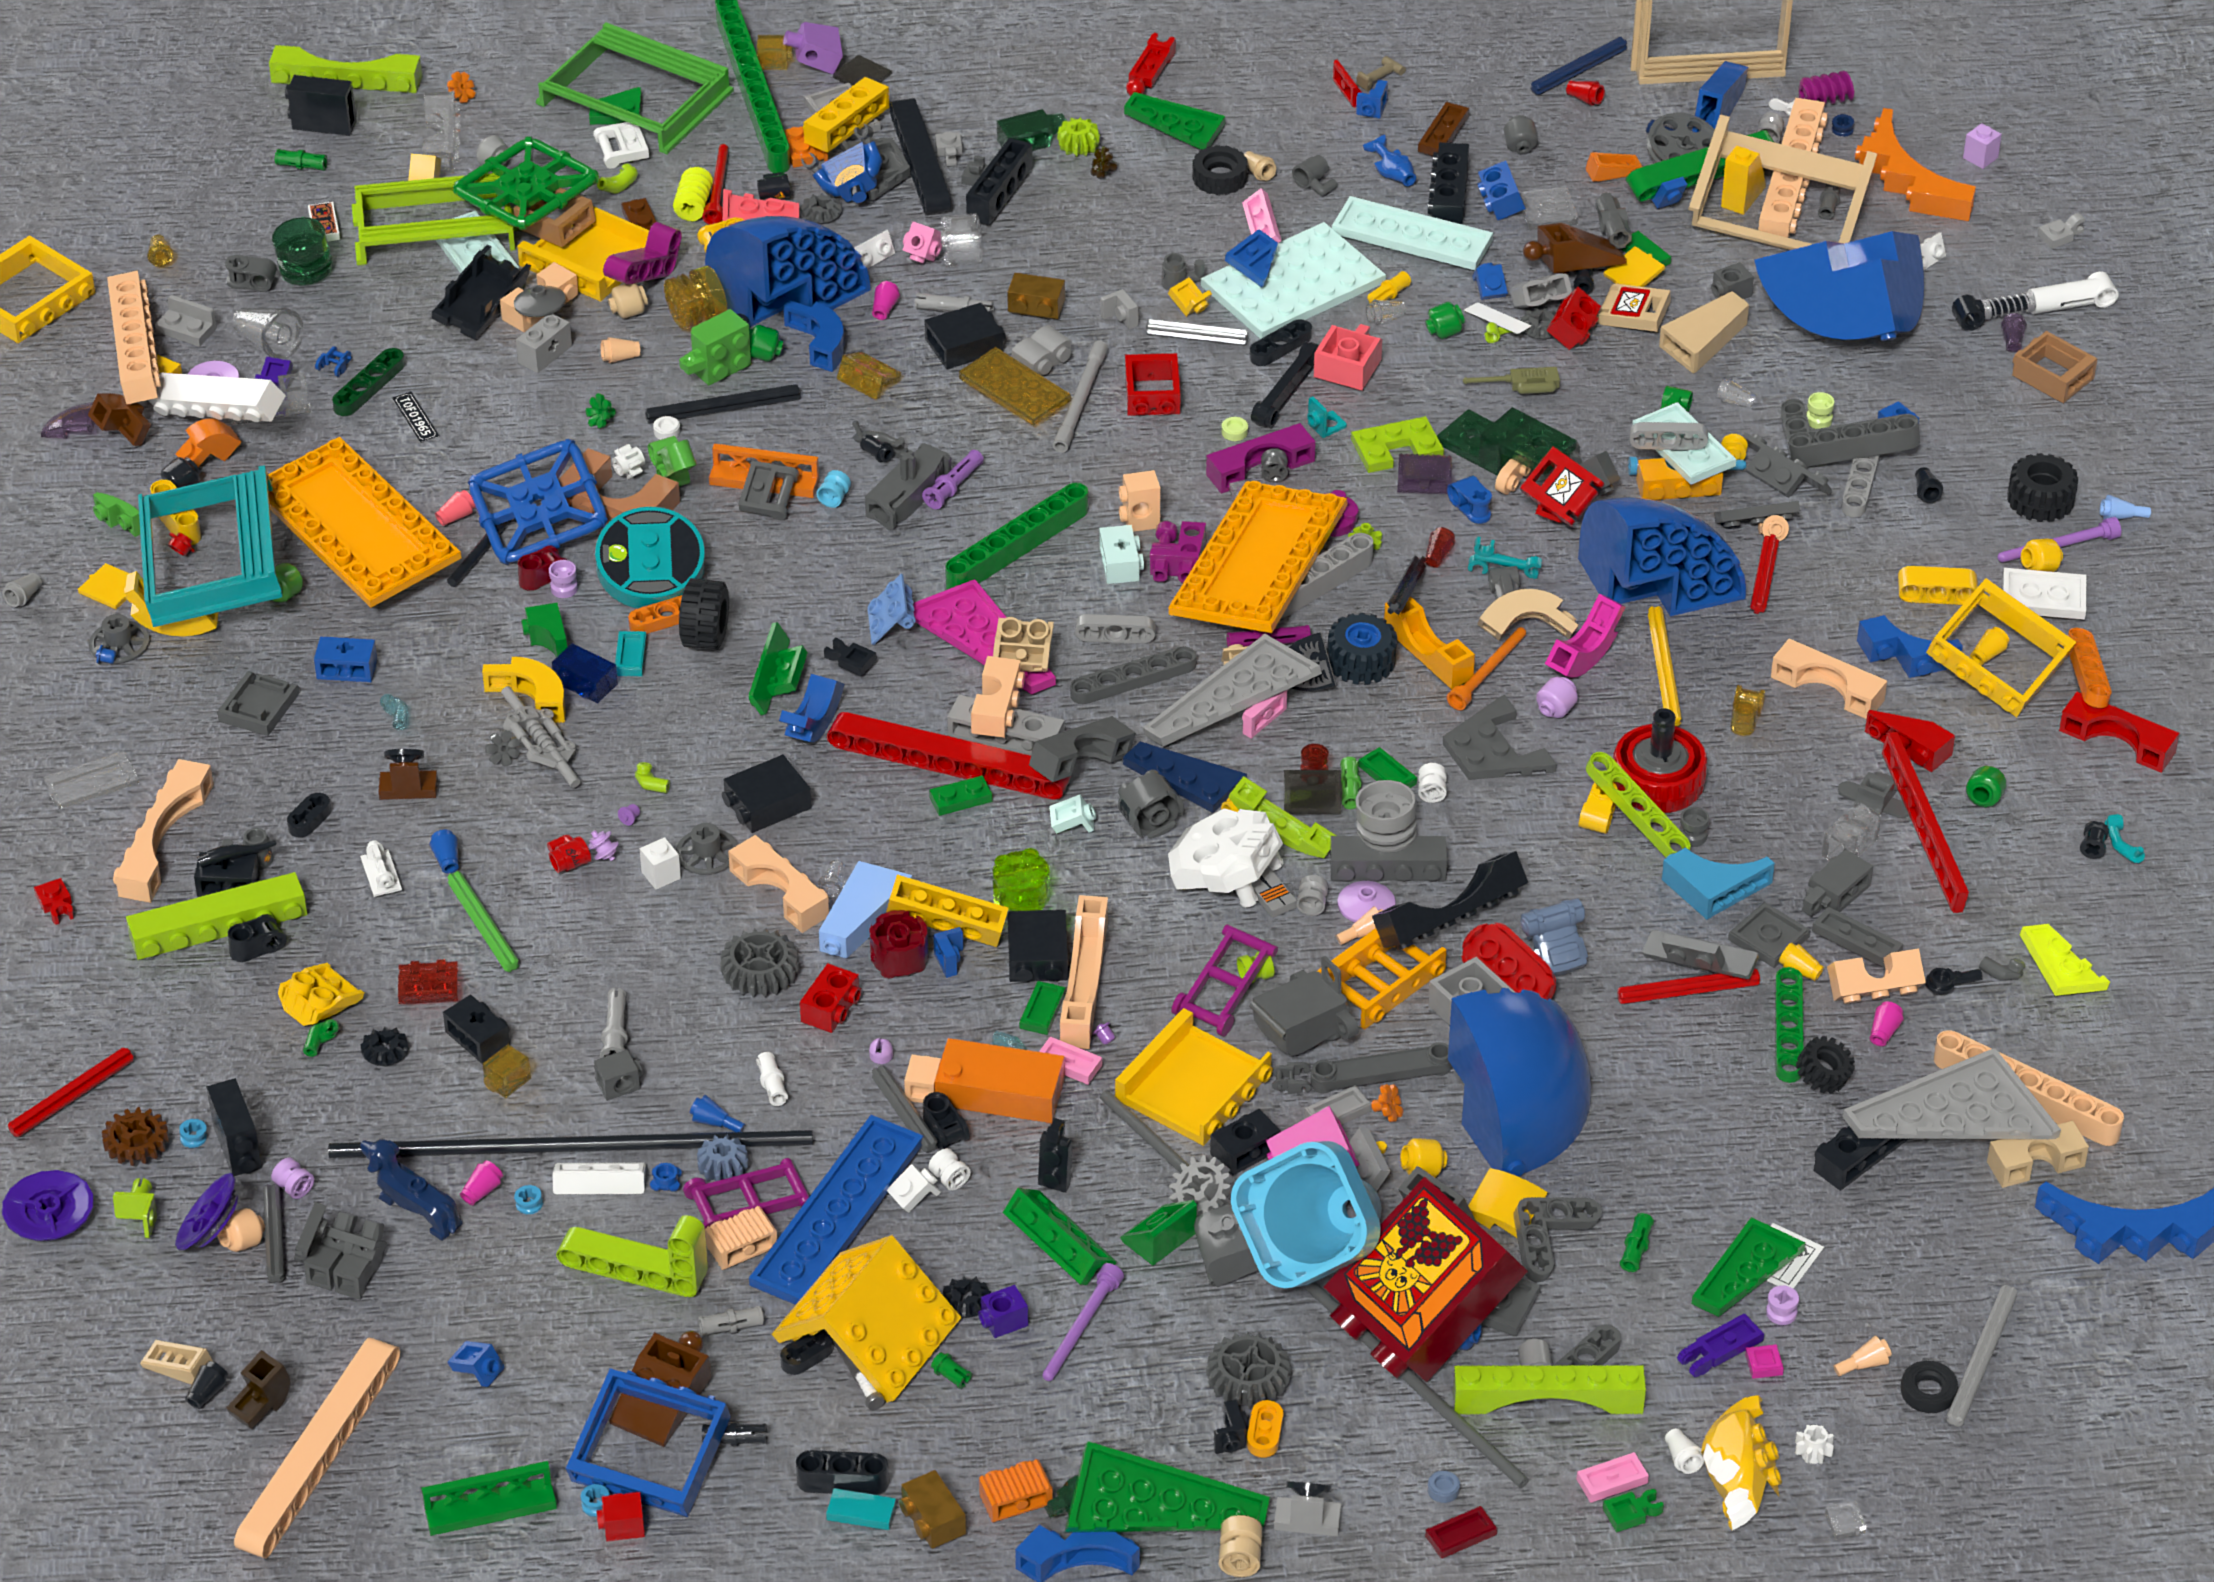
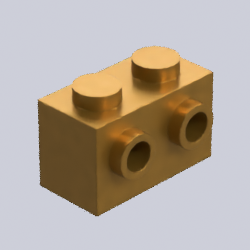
M1014 273L1007 292L1008 312L1058 319L1065 301V280Z
M936 1470L901 1484L902 1498L899 1499L900 1508L906 1517H911L917 1535L920 1539L925 1538L931 1549L966 1534L965 1513Z

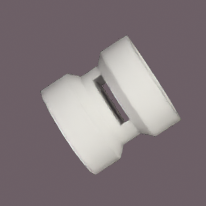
M1428 763L1419 769L1420 783L1418 795L1422 800L1435 803L1445 798V782L1447 778L1445 767L1437 763Z
M948 1148L938 1151L928 1165L930 1172L935 1177L941 1178L942 1184L951 1191L962 1187L970 1176L969 1167L964 1162L958 1161L957 1155Z

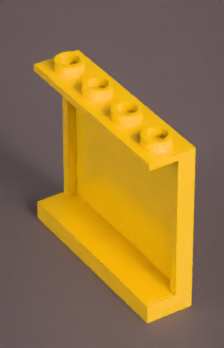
M593 206L596 221L563 247L544 239H540L534 245L524 240L517 245L519 266L524 267L526 264L531 265L530 271L538 274L555 262L577 275L578 292L601 302L612 292L614 287L622 283L604 275L605 261L612 254L644 248L649 230Z
M1183 1008L1115 1079V1097L1124 1105L1204 1146L1210 1140L1211 1134L1222 1127L1228 1119H1233L1239 1107L1245 1101L1251 1100L1256 1089L1270 1079L1273 1072V1067H1271L1272 1053L1267 1052L1259 1060L1193 1026V1013Z

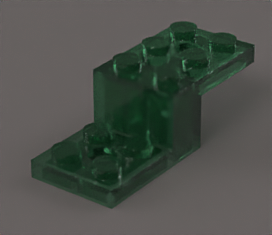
M1514 407L1509 409L1495 422L1468 409L1437 435L1443 448L1497 476L1511 458L1534 470L1553 446L1566 456L1572 453L1577 446V440ZM1550 464L1542 475L1545 476L1554 467Z

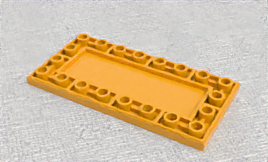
M341 437L330 440L323 446L268 474L273 485V491L268 492L270 510L370 608L462 559L461 551Z
M1246 481L1169 605V615L1272 633L1345 511L1347 498L1331 493L1321 494L1307 489L1297 490L1286 488L1283 485L1274 486L1262 484L1259 481Z

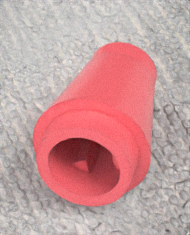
M466 490L456 491L439 511L435 513V517L442 526H446L472 514V510L476 506L471 495Z

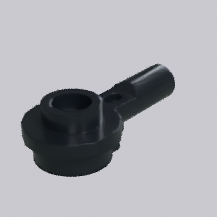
M1935 968L1927 975L1925 984L1930 991L1941 995L1950 993L1954 989V985L1980 981L1983 976L1980 969L1960 972L1952 971L1949 968Z

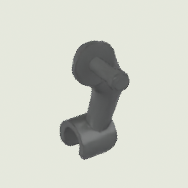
M857 420L852 422L856 430V434L853 436L855 441L861 442L862 438L868 434L881 442L890 443L894 450L893 456L896 458H900L902 451H909L908 448L902 446V443L905 441L903 437L896 439L883 432L861 431L859 422Z

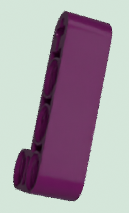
M655 222L649 230L646 246L610 255L604 264V275L628 285L669 276L676 265L682 232L679 229Z

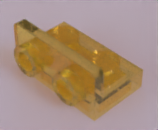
M864 352L843 355L837 379L873 399H879L883 386L899 382L901 372Z

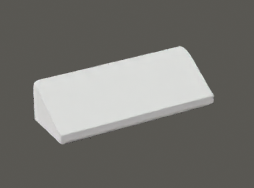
M557 1163L553 1170L554 1194H642L645 1190L646 1164Z

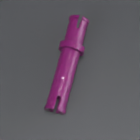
M1309 625L1275 628L1272 633L1257 630L1227 632V647L1235 644L1243 645V647L1250 646L1264 634L1282 644L1295 643L1311 635Z

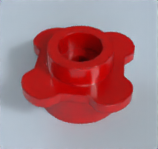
M171 532L168 534L171 540L167 545L182 556H186L189 551L195 552L191 545L192 540L180 532L177 536Z

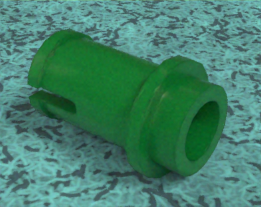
M940 1352L931 1363L934 1374L944 1376L959 1389L965 1387L962 1381L968 1384L971 1380L972 1372L952 1360V1355L949 1353L944 1354Z

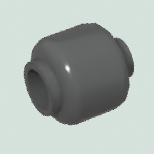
M1518 115L1512 117L1505 124L1504 135L1507 148L1510 151L1525 154L1537 145L1538 136L1532 119Z

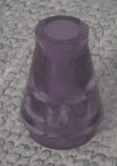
M2017 313L2006 315L2001 322L2006 350L2011 353H2016L2022 349V341L2027 327L2024 317Z

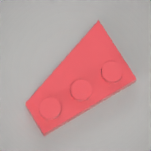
M723 189V221L734 217L744 220L765 216L799 218V203L774 198L764 201L754 199L753 194L745 193L743 197L732 195V190Z

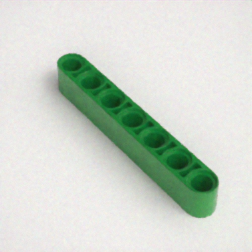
M1766 130L1746 135L1774 142ZM1709 147L1635 169L1628 174L1625 180L1640 202L1653 199L1661 184L1673 179L1683 177L1688 184L1686 188L1697 185ZM1720 158L1714 180L1724 177L1726 158Z
M1082 483L1068 484L951 558L945 565L946 589L948 590L974 579L980 584L1085 517L1088 513V488Z

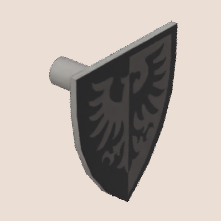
M1321 632L1304 637L1289 647L1320 665L1322 674L1292 687V689L1316 691L1336 686Z

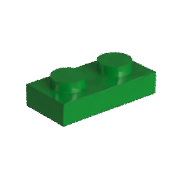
M982 775L929 789V798L938 815L942 816L992 802V793Z

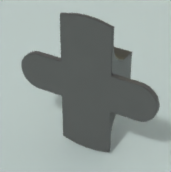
M1868 772L1860 785L1851 781H1845L1838 786V793L1841 796L1855 801L1846 819L1857 825L1873 828L1883 812L1897 818L1909 816L1904 802L1893 798L1898 789L1890 775Z

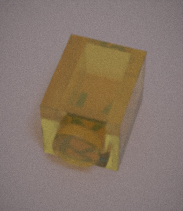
M758 35L757 57L762 70H787L788 60L793 58V48L783 44L784 35Z
M509 1044L482 1064L484 1084L490 1091L497 1092L504 1098L510 1096L531 1079L529 1058Z

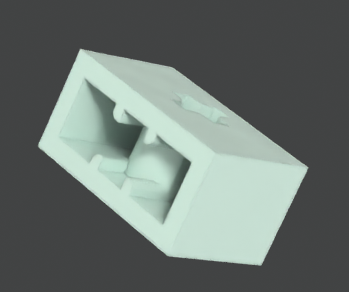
M1132 525L1099 528V548L1107 584L1139 581V570H1144L1143 554H1138L1140 551L1139 536H1134Z

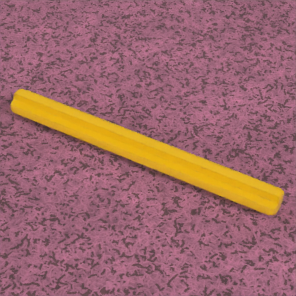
M1651 606L1648 609V620L1663 708L1674 712L1676 716L1675 726L1678 727L1681 724L1682 718L1663 609L1660 606Z

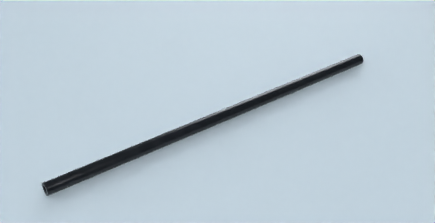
M813 1131L393 1142L400 1149L396 1156L702 1148L704 1140L713 1141L714 1135L720 1139L724 1138L727 1134L730 1140L739 1138L741 1145H745V1147L813 1145ZM361 1142L329 1143L328 1146L329 1158L366 1156L361 1151Z

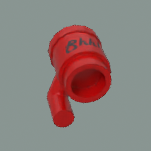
M567 834L547 843L548 850L550 851L549 859L557 873L567 872L591 862L590 851L580 836L573 838Z

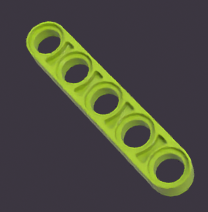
M1596 752L1591 755L1586 764L1587 774L1666 858L1670 854L1676 853L1669 843H1677L1682 849L1687 848L1690 850L1691 845L1688 838L1611 756L1604 752ZM1593 762L1603 763L1607 770H1598ZM1619 782L1623 784L1625 791L1615 789L1612 783ZM1631 803H1640L1645 811L1635 810ZM1656 822L1660 824L1664 831H1655L1650 823Z

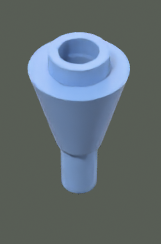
M2107 495L2105 500L2103 499L2100 503V515L2104 519L2114 516L2117 519L2131 518L2133 516L2149 518L2151 508L2134 506L2132 503L2112 495Z

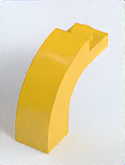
M137 571L127 575L124 594L126 599L132 603L130 615L144 627L157 633L180 637L199 635L217 628L219 612L153 627L152 619L145 604L143 578Z
M512 657L511 664H483L484 692H501L503 688L510 686L514 692L526 694L534 699L535 709L541 710L546 708L554 713L553 721L555 723H565L566 709L563 684L559 676L550 667L539 661L524 657Z

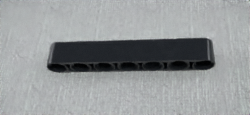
M916 99L890 101L889 107L892 123L904 157L910 166V174L924 214L950 211L949 192Z

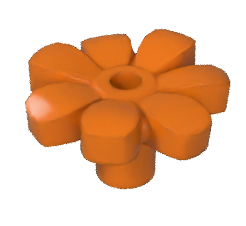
M458 71L451 74L452 80L447 82L449 94L454 99L459 98L460 103L467 102L468 98H474L476 93L471 89L474 87V83L472 80L468 81L469 74Z
M1395 1084L1382 1085L1379 1098L1371 1103L1374 1112L1382 1111L1383 1115L1388 1117L1389 1122H1395L1397 1117L1403 1116V1108L1399 1106L1402 1104L1401 1098L1397 1095L1398 1088Z

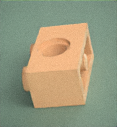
M1155 470L1123 474V486H1119L1120 501L1123 502V506H1119L1120 521L1125 522L1126 525H1132L1133 532L1156 529L1160 523V485Z

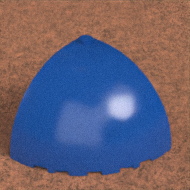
M765 216L731 224L714 233L706 250V292L728 310L731 309L735 313L747 316L749 327L783 311V306L788 300L812 307L817 301L833 310L870 291L871 287L867 267L863 265L860 259L862 256L847 239L825 226L801 218Z
M1891 231L1848 243L1824 241L1754 259L1762 285L1774 304L1794 323L1815 334L1844 340L1880 337L1881 341L1895 339L1896 334L1912 330L1919 321L1924 298V272L1918 235Z
M1632 497L1595 501L1586 510L1580 531L1578 559L1599 594H1603L1620 604L1658 596L1669 616L1746 599L1745 576L1741 570L1739 559L1721 535L1694 514L1662 501Z
M1501 988L1499 993L1488 994L1486 990H1480L1452 998L1448 1061L1464 1083L1463 1127L1492 1169L1501 1170L1519 1177L1524 1173L1545 1165L1563 1153L1574 1142L1586 1123L1590 1110V1069L1586 1051L1576 1027L1569 1016L1562 1010L1561 1006L1550 998L1548 1000L1541 998L1539 993L1522 989L1520 993H1513L1509 988Z

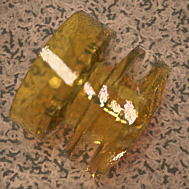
M709 265L690 271L688 277L685 274H681L676 278L666 279L664 282V293L669 311L675 323L682 330L690 329L693 325L701 324L703 319L707 321L727 311V301L722 284L715 271Z

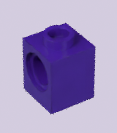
M1012 1285L981 1297V1310L978 1311L979 1320L985 1329L989 1328L993 1337L997 1338L1028 1326V1305L1016 1285Z

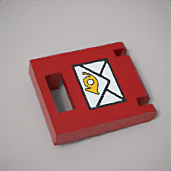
M1553 446L1522 484L1520 490L1572 527L1575 521L1567 515L1570 511L1572 515L1579 519L1598 495V491L1590 485L1593 484L1602 489L1605 484ZM1550 464L1555 468L1542 486L1535 483Z

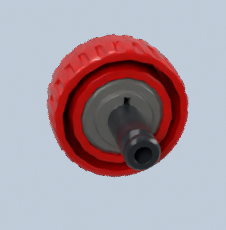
M1661 708L1654 712L1652 724L1636 727L1623 735L1615 747L1613 759L1663 813H1672L1689 807L1702 794L1707 775V754L1701 742L1693 734L1675 726L1676 716L1673 711L1666 708ZM1614 782L1617 790L1625 791L1623 784ZM1631 803L1633 807L1645 811L1640 803Z

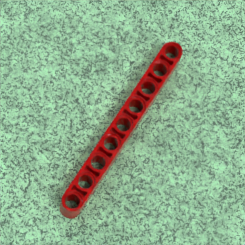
M849 712L839 713L827 733L828 742L838 749L963 779L983 775L988 785L1052 800L1060 799L1063 796L1072 777L1069 776L1052 782L1029 766L1031 755Z

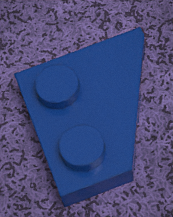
M1258 229L1227 252L1224 261L1257 285L1263 287L1270 271L1278 242Z

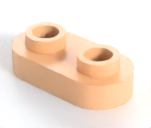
M1517 451L1505 464L1497 476L1495 482L1496 491L1507 495L1511 491L1516 490L1519 481L1524 476L1527 477L1532 469V462L1528 454Z

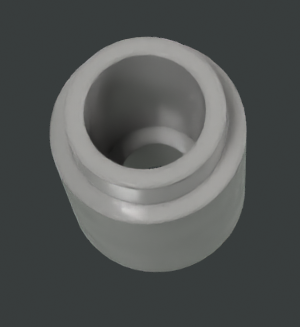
M1532 1338L1519 1346L1520 1366H1552L1547 1342Z

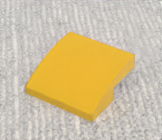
M1490 1168L1468 1206L1475 1220L1488 1229L1493 1224H1496L1517 1238L1513 1216L1520 1200L1528 1197L1545 1198L1548 1192L1523 1178ZM1529 1214L1530 1222L1534 1214Z

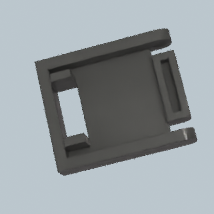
M247 671L217 711L218 720L228 725L269 736L297 698L299 686L292 684L289 687V682L259 674L255 679L254 672Z

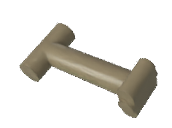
M1385 56L1381 61V64L1384 66L1367 75L1361 71L1358 72L1356 84L1366 91H1370L1373 82L1391 72L1401 76L1405 73L1406 67Z

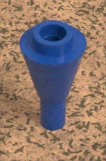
M704 1095L701 1099L697 1097L690 1109V1114L693 1115V1122L725 1127L733 1132H742L745 1127V1123L730 1117L726 1111L707 1095Z

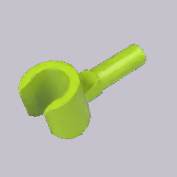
M1490 322L1486 326L1487 332L1484 333V336L1488 343H1495L1500 339V335L1512 333V331L1498 327L1496 323Z

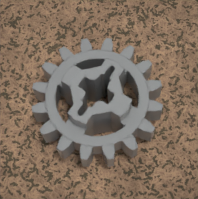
M1202 1155L1200 1162L1196 1158L1191 1157V1165L1187 1166L1182 1163L1180 1165L1183 1170L1182 1173L1173 1174L1177 1182L1170 1184L1169 1188L1176 1193L1170 1196V1200L1174 1203L1189 1200L1199 1203V1206H1197V1217L1204 1212L1221 1207L1224 1203H1231L1227 1196L1231 1194L1233 1188L1229 1184L1235 1181V1179L1229 1174L1230 1169L1216 1157L1210 1159L1206 1155ZM1205 1171H1211V1172H1214V1173H1216V1174H1215V1175H1213L1212 1173L1206 1174Z

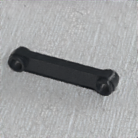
M1307 341L1302 344L1298 357L1262 402H1257L1254 405L1251 413L1252 422L1265 428H1272L1276 424L1279 412L1314 369V353L1320 344Z

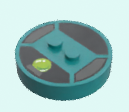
M661 507L631 509L613 518L601 531L595 547L596 572L601 585L610 596L624 605L638 609L681 596L690 578L702 579L705 568L704 543L693 523L675 511Z

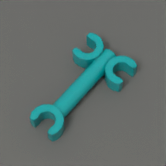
M1478 536L1475 539V554L1469 558L1468 571H1472L1475 565H1481L1483 567L1482 574H1486L1489 563L1506 567L1517 566L1519 570L1524 571L1527 577L1532 579L1538 578L1539 569L1537 568L1541 569L1542 564L1540 557L1531 556L1524 560L1494 553L1495 540H1491L1490 545L1483 546L1480 544L1481 537Z

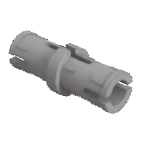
M760 1306L736 1311L733 1308L725 1309V1313L698 1317L702 1336L728 1331L731 1334L736 1333L737 1329L757 1325L762 1326L764 1324Z

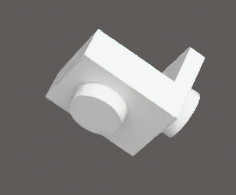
M912 1164L887 1189V1192L908 1213L929 1192L936 1196L941 1193L934 1185L938 1181L934 1175L926 1168L920 1171Z

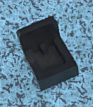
M1236 1400L1224 1402L1223 1413L1225 1428L1214 1430L1213 1448L1216 1454L1230 1453L1246 1448V1430L1249 1428L1246 1412H1240Z

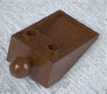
M1564 223L1537 226V241H1530L1523 248V255L1527 260L1537 261L1541 258L1555 274H1568L1569 271L1627 264V258L1615 245L1610 244L1609 239Z
M695 1331L683 1333L679 1338V1342L654 1332L639 1354L632 1369V1372L640 1378L647 1380L656 1378L665 1382L667 1386L677 1389L679 1387H686L693 1390L696 1395L701 1394L712 1377L709 1355L700 1352L703 1348V1338ZM621 1393L609 1423L665 1447L687 1413Z

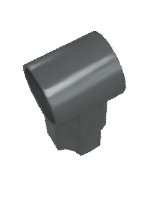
M1517 566L1489 568V589L1491 593L1494 592L1496 600L1509 592L1519 590Z

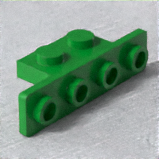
M778 622L771 625L748 695L751 705L756 708L760 715L767 714L772 696L783 693L788 694L796 690L808 654L803 645L788 649L790 639Z

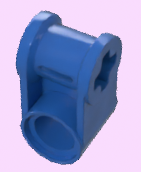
M1469 476L1447 486V494L1451 503L1466 515L1471 522L1482 524L1490 520L1491 511L1489 503L1492 500V493L1475 476Z

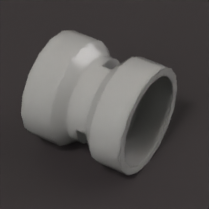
M1765 113L1760 118L1756 132L1766 130L1774 142L1779 143L1784 120L1776 113Z
M1308 875L1300 881L1297 908L1302 913L1314 916L1324 911L1328 883L1323 877Z

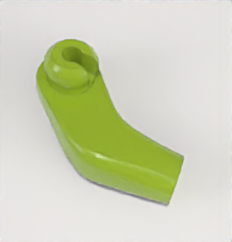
M631 164L622 165L623 169H620L618 175L599 178L597 187L599 190L618 194L636 180L638 170L632 167Z

